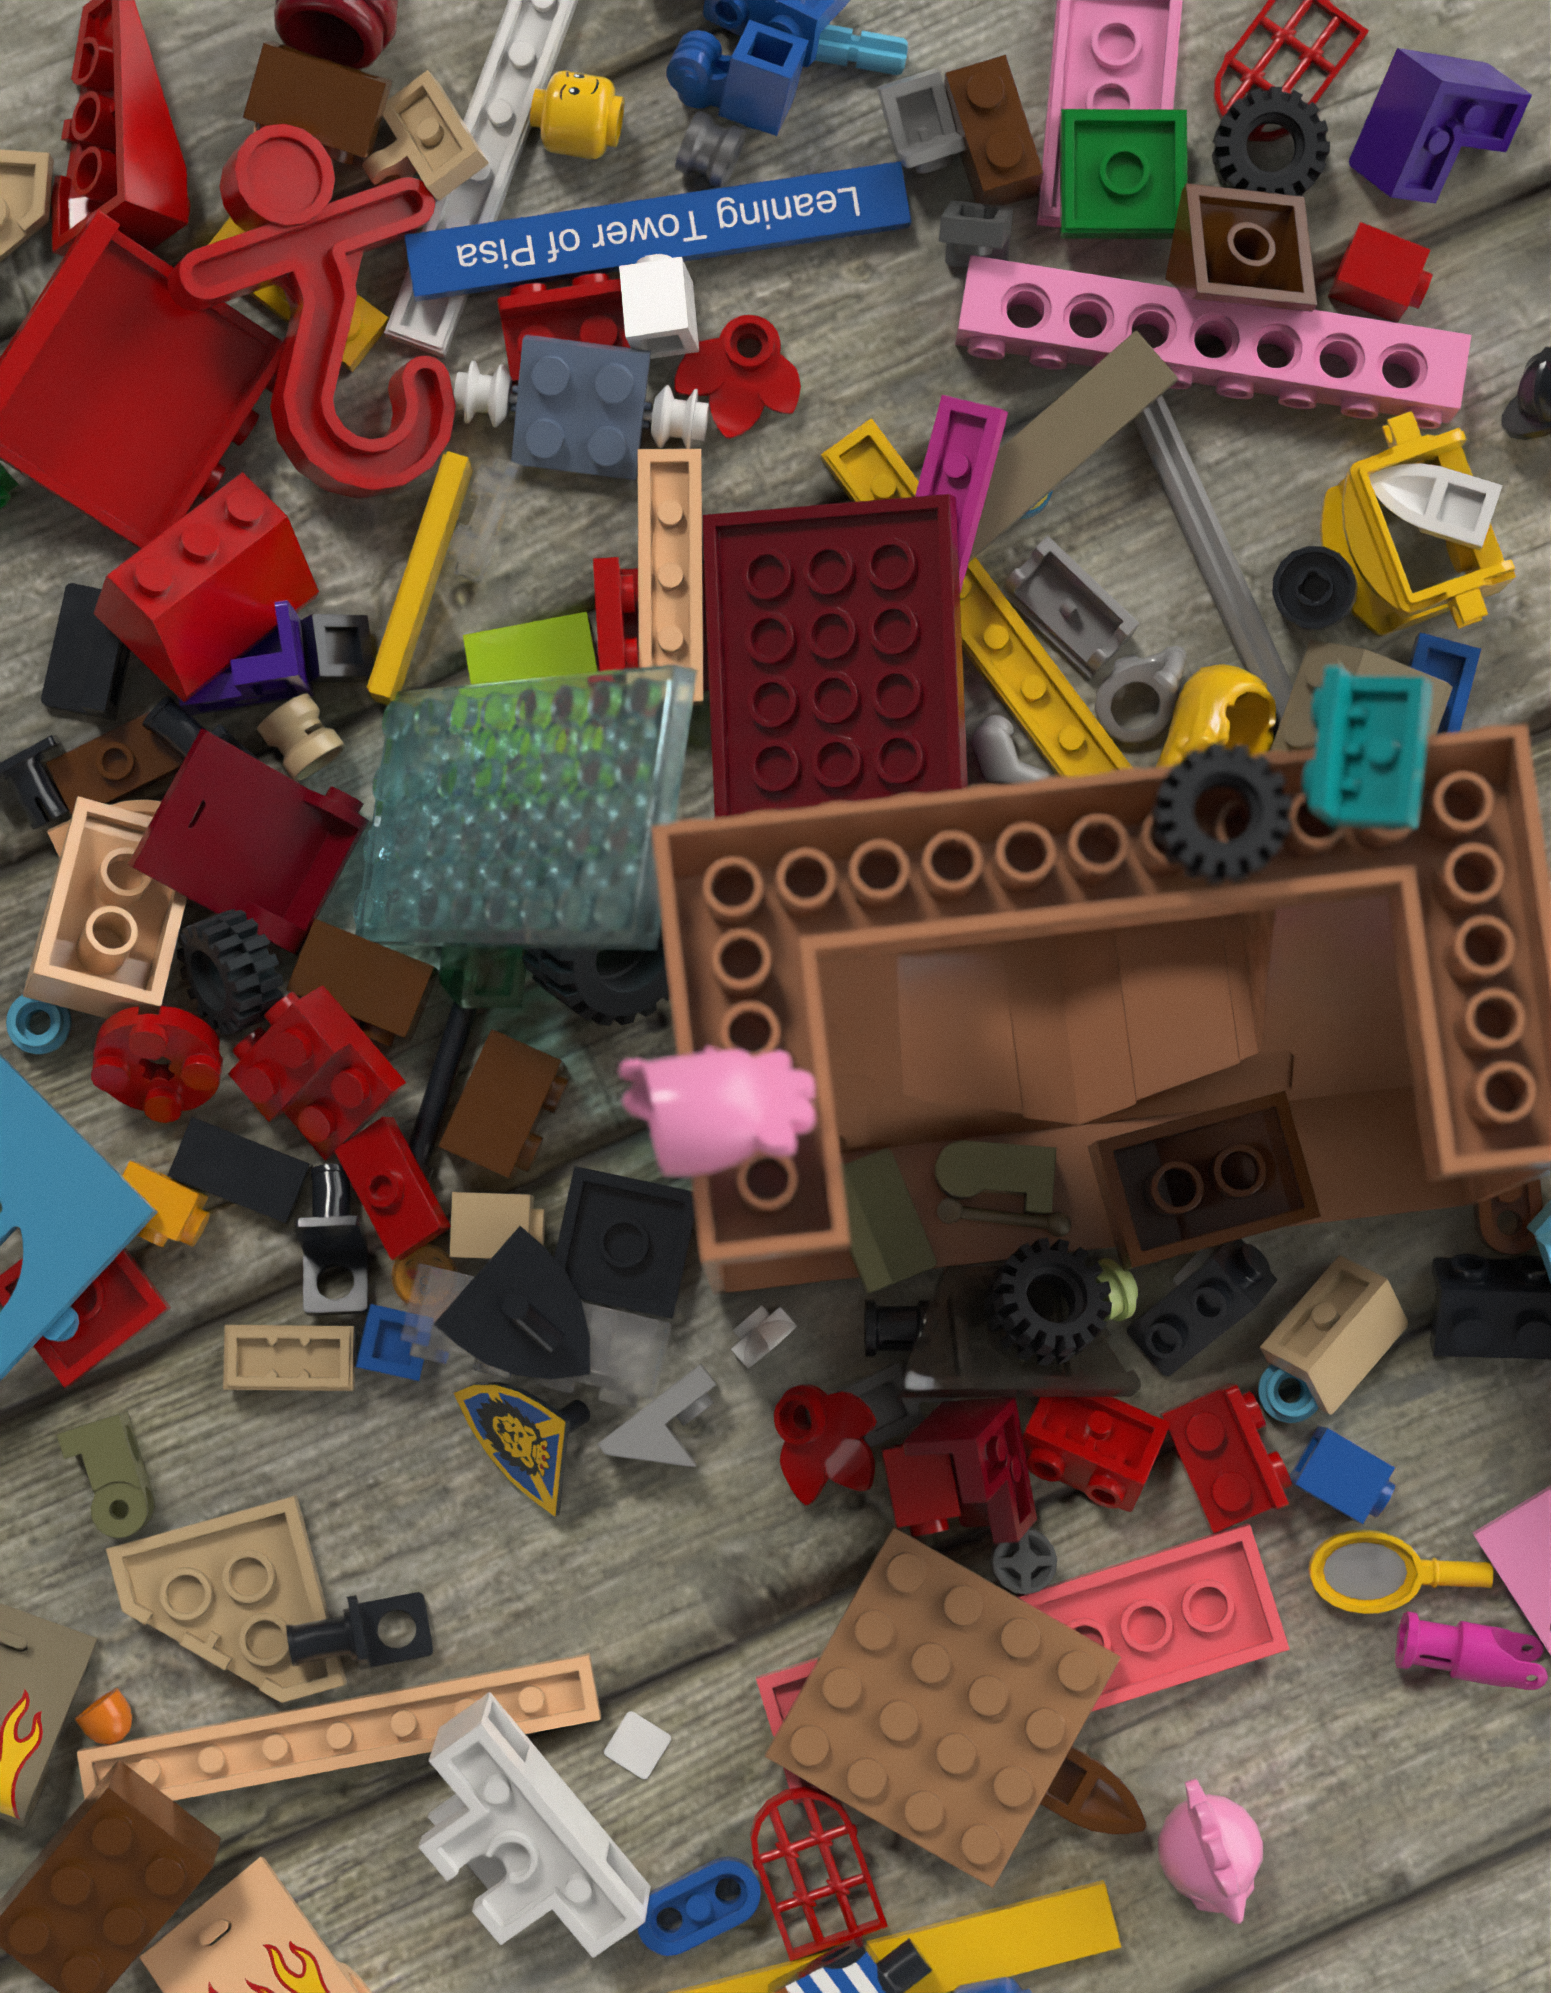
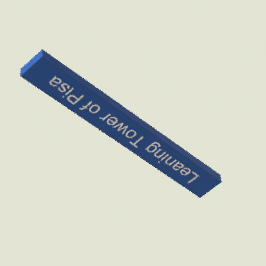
M901 161L407 234L404 235L414 299L415 302L512 288L524 284L566 280L587 274L619 272V266L636 264L640 258L654 254L668 255L672 258L682 257L683 261L686 262L906 229L911 225V217Z

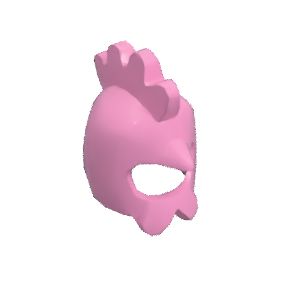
M705 1046V1052L663 1058L649 1062L638 1059L624 1060L619 1066L618 1072L621 1077L635 1083L623 1097V1106L630 1115L648 1120L662 1175L689 1177L716 1172L746 1160L759 1150L770 1156L787 1157L796 1150L794 1134L806 1133L815 1122V1113L809 1103L815 1096L814 1079L806 1072L791 1070L789 1054L782 1051L765 1053L753 1058L744 1050L718 1051L711 1046Z
M1196 1778L1186 1781L1187 1800L1178 1804L1166 1817L1158 1837L1160 1865L1166 1879L1179 1893L1189 1898L1197 1910L1222 1912L1233 1923L1240 1924L1244 1918L1246 1899L1254 1891V1877L1263 1860V1841L1258 1826L1244 1807L1225 1796L1205 1795Z

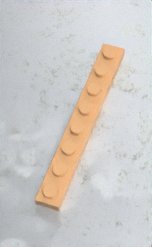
M590 1653L130 1739L110 1745L104 1744L82 1748L77 1751L84 1799L87 1798L118 1760L122 1761L174 1801L428 1753L432 1751L438 1729L489 1692H491L524 1734L601 1720Z

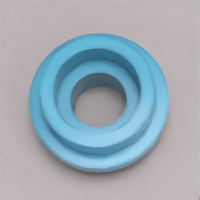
M23 995L12 1003L6 1018L7 1032L12 1042L25 1052L39 1055L53 1052L61 1047L67 1040L72 1026L71 1014L68 1008L23 997ZM45 1011L50 1016L51 1025L45 1033L36 1035L30 1028V1019L35 1013Z
M1272 1364L1262 1373L1258 1384V1397L1262 1407L1271 1417L1282 1422L1296 1423L1308 1419L1319 1408L1306 1382ZM1287 1378L1295 1379L1301 1388L1300 1396L1291 1403L1284 1402L1278 1392L1280 1383Z

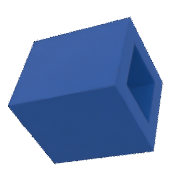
M1317 1426L1289 1475L1292 1485L1361 1524H1364L1369 1514L1375 1518L1381 1514L1395 1489V1484L1389 1481L1395 1467L1331 1429Z

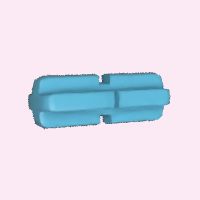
M829 24L820 33L815 61L847 66L848 61L856 62V68L892 75L902 74L905 68L908 41L902 37L863 30L861 36L852 35V28Z

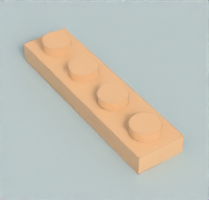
M638 449L640 706L703 705L701 449Z

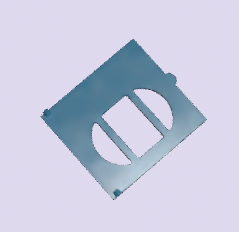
M0 1054V1203L2 1205L0 1213V1246L17 1228H20L23 1240V1263L20 1277L12 1296L0 1311L1 1381L42 1336L57 1342L67 1341L74 1336L78 1330L79 1318L71 1305L158 1211Z

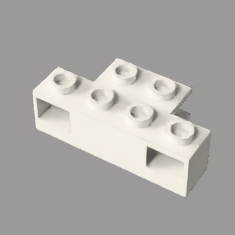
M491 1692L484 1695L438 1729L429 1762L456 1794L429 1812L428 1818L435 1827L422 1835L419 1849L446 1881L455 1877L458 1874L459 1868L467 1864L488 1889L475 1899L472 1912L500 1945L551 1910L556 1913L592 1958L645 1923L651 1886Z

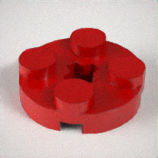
M139 1006L126 1008L113 1014L99 1029L94 1047L91 1080L98 1089L107 1092L113 1098L129 1107L144 1111L149 1119L161 1123L174 1122L180 1118L182 1111L195 1109L212 1098L220 1085L224 1057L222 1058L219 1053L220 1040L216 1032L205 1021L182 1009L160 1006L159 1015L148 1013L138 1015ZM165 1057L170 1061L169 1064H157L148 1059L155 1061Z

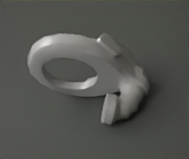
M1179 646L1166 647L1160 653L1146 658H1139L1134 654L1114 662L1113 671L1102 681L1096 692L1094 707L1098 722L1109 736L1123 743L1140 744L1155 739L1166 730L1172 721L1174 704L1181 691L1179 690V680L1184 673V666L1187 660V653L1184 648ZM1132 682H1143L1153 687L1160 701L1159 711L1154 720L1147 726L1139 729H1127L1119 725L1114 720L1111 712L1112 699L1115 693L1122 686Z

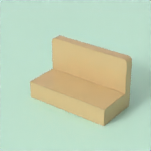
M1339 1255L1263 1342L1260 1349L1268 1363L1306 1382L1319 1409L1332 1415L1408 1326V1320L1387 1278Z

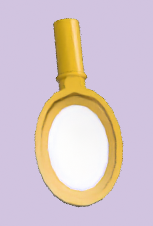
M1365 1529L1346 1531L1323 1541L1314 1550L1308 1568L1312 1585L1324 1600L1340 1609L1362 1614L1382 1613L1397 1609L1408 1603L1418 1593L1421 1585H1429L1432 1588L1437 1586L1492 1588L1493 1565L1491 1562L1437 1560L1435 1557L1431 1560H1420V1557L1413 1548L1402 1539L1381 1531Z

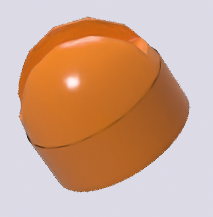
M115 1688L84 1709L75 1718V1721L88 1738L99 1744L110 1745L123 1740L130 1731L132 1709L120 1690Z

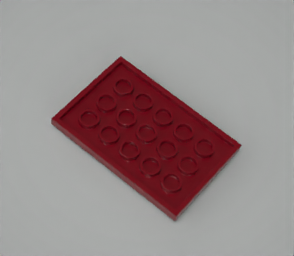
M951 494L702 515L714 818L743 816L748 813L765 810L786 811L817 807L833 802L854 803L889 799L903 794H932L968 788L956 497Z

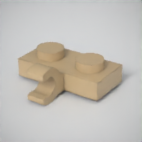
M426 70L387 100L383 117L397 140L385 149L370 155L364 161L362 167L374 185L379 184V186L400 178H414V174L417 171L427 189L440 201L483 169L489 162L439 82Z

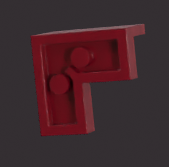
M1015 1396L942 1401L903 1441L906 1456L949 1453L961 1511L959 1522L963 1527L991 1526L993 1543L1019 1542L1037 1520Z

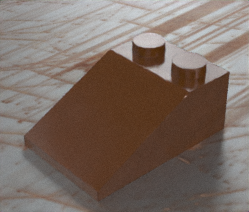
M1285 1091L1098 1140L1088 1146L1123 1271L1321 1217Z

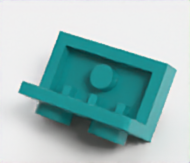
M1342 666L1325 667L1323 687L1316 688L1311 703L1312 724L1317 731L1315 758L1307 761L1303 774V793L1306 802L1309 803L1311 812L1331 826L1417 829L1433 684L1425 677L1353 676Z

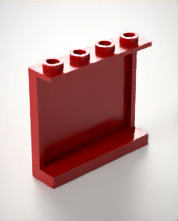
M97 210L85 222L0 357V460L141 550L183 518L198 495L207 499L215 490L226 471V467L219 463L220 459L231 442L240 446L251 433L260 416L252 408L264 389L273 393L285 337L277 338L225 302L199 311H190L180 307L170 296L167 285L169 274L173 267L117 230L120 226L119 223L100 210Z

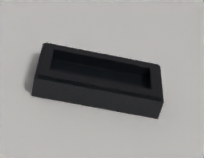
M191 1117L167 1176L289 1224L313 1164Z

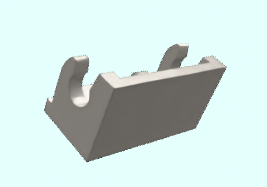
M1048 535L1035 547L1031 557L1019 569L1016 568L1010 574L1004 587L1000 590L1012 607L1088 680L1133 636L1140 624Z

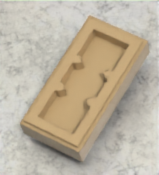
M225 1325L223 1390L354 1391L356 1326Z

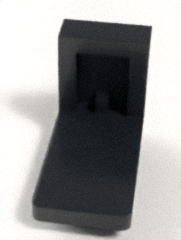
M1242 1239L1220 1244L1194 1273L1128 1326L1127 1334L1163 1375L1170 1376L1255 1309L1278 1279L1271 1273L1266 1257L1255 1246L1246 1244Z

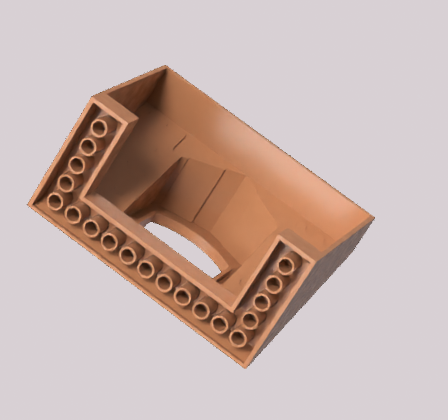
M1527 724L1486 726L1464 732L1438 735L1428 734L1417 829L1331 826L1310 811L1309 803L1306 802L1303 793L1305 765L1309 759L1315 758V749L1261 753L1271 761L1268 769L1274 775L1280 771L1285 779L1286 784L1282 788L1285 796L1291 795L1292 809L1288 813V820L1291 821L1289 832L1276 854L1258 873L1253 872L1245 880L1233 883L1232 879L1223 880L1220 885L1207 884L1208 878L1197 876L1193 880L1183 875L1186 869L1177 862L1172 866L1164 857L1167 851L1163 844L1157 845L1153 834L1156 829V822L1152 821V809L1157 799L1156 795L1166 775L1174 765L1146 769L1125 768L1103 774L1078 777H1048L1034 782L1000 786L979 785L963 790L932 794H903L889 799L854 803L833 802L817 807L786 811L765 810L748 813L743 816L708 820L687 819L665 825L651 826L678 1056L705 1052V1046H711L718 1051L744 1050L753 1058L765 1053L782 1051L789 1054L791 1070L806 1072L815 1082V1096L809 1101L815 1113V1122L806 1133L794 1134L796 1150L793 1154L787 1157L770 1156L759 1150L753 1156L734 1166L712 1173L692 1176L701 1261L713 1295L860 1278L849 1252L850 1239L840 1163L845 1165L884 1148L890 1149L894 1155L936 1257L937 1264L932 1269L1004 1261L1022 1245L1028 1242L1031 1246L1040 1238H1048L1050 1247L1058 1239L1070 1241L1067 1253L1075 1252L1079 1247L1086 1251L1114 1248V1239L1088 1146L1098 1140L1285 1091L1321 1215L1319 1218L1286 1227L1476 1205L1550 1174L1551 884ZM1260 754L1254 755L1252 757L1257 759ZM1216 787L1208 789L1196 798L1193 806V817L1196 826L1206 837L1221 842L1231 841L1244 834L1248 828L1250 813L1247 803L1242 796L1229 788ZM957 1141L1055 1147L1056 1162L1052 1213H1065L1071 1221L1070 1231L1063 1237H1054L1046 1229L967 1219H959L954 1224L943 1223L937 1215V1207L941 1200L950 1197L940 1190L935 1181L934 1168L938 1155L946 1146ZM981 1192L971 1199H956L960 1202L961 1206L1024 1214V1196Z

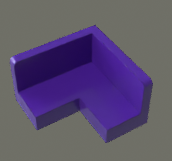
M1397 48L1349 158V165L1390 198L1436 204L1461 146L1506 153L1532 94L1488 63Z
M288 600L275 602L278 629L243 657L230 660L231 666L185 703L179 698L180 707L191 716L286 701L306 693L310 697L314 696L312 682H308L300 624L301 619Z

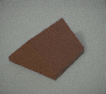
M1186 183L1181 191L1165 280L1190 298L1196 300L1312 312L1317 306L1305 198Z

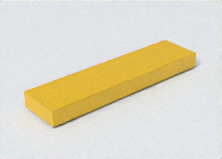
M447 451L442 456L367 685L368 692L375 702L396 708L473 473L469 458L450 451Z

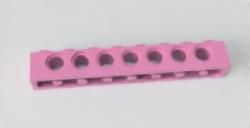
M970 255L955 345L968 347L967 352L975 357L997 360L1003 359L1005 353L1028 356L1030 357L1029 362L1032 365L1046 369H1065L1067 363L1091 366L1093 368L1132 334L1134 327L1141 324H1149L1159 329L1164 338V343L1159 347L1153 348L1154 351L1178 377V381L1170 387L1171 389H1188L1192 383L1216 386L1217 394L1234 399L1253 398L1254 393L1279 396L1278 402L1287 407L1312 409L1316 407V403L1341 406L1340 412L1342 414L1359 419H1374L1378 417L1379 413L1401 415L1412 411L1418 428L1422 429L1439 428L1441 423L1449 424L1461 409L1471 335L1319 310L1309 312L1196 300L1175 287ZM1015 305H1028L1037 311L1040 322L1031 328H1020L1010 321L1007 311ZM1080 314L1090 315L1098 320L1102 327V333L1093 338L1080 337L1071 329L1069 320ZM1202 334L1215 335L1224 343L1226 354L1219 358L1205 357L1197 350L1194 339ZM1264 344L1279 346L1285 352L1288 364L1281 368L1266 366L1259 359L1257 348ZM1325 354L1341 356L1349 366V376L1334 378L1327 375L1320 365V357ZM1386 364L1403 366L1410 374L1411 386L1396 388L1390 385L1383 376L1382 366Z

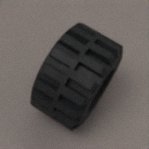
M596 848L593 856L585 851L572 855V864L568 867L560 862L550 871L553 878L546 885L542 882L538 884L533 892L538 898L534 906H526L522 920L528 923V929L520 932V946L527 950L526 954L522 957L525 968L534 974L532 979L541 988L586 1020L592 1019L598 1025L610 1026L614 1020L620 1025L634 1023L637 1013L644 1017L649 1016L657 1011L656 1003L663 998L668 1001L671 998L657 871L629 853L621 850L615 853L609 848ZM621 920L612 941L597 954L599 945L607 931L616 922Z

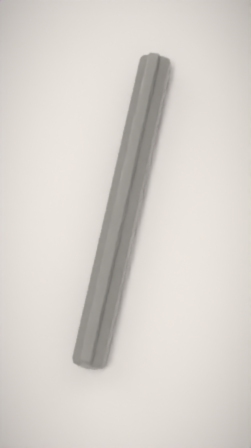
M1161 395L1133 419L1245 670L1263 680L1267 684V690L1275 699L1277 719L1273 727V733L1276 736L1293 685L1167 404Z

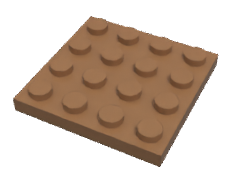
M892 1526L766 1750L765 1757L993 1888L1121 1657Z

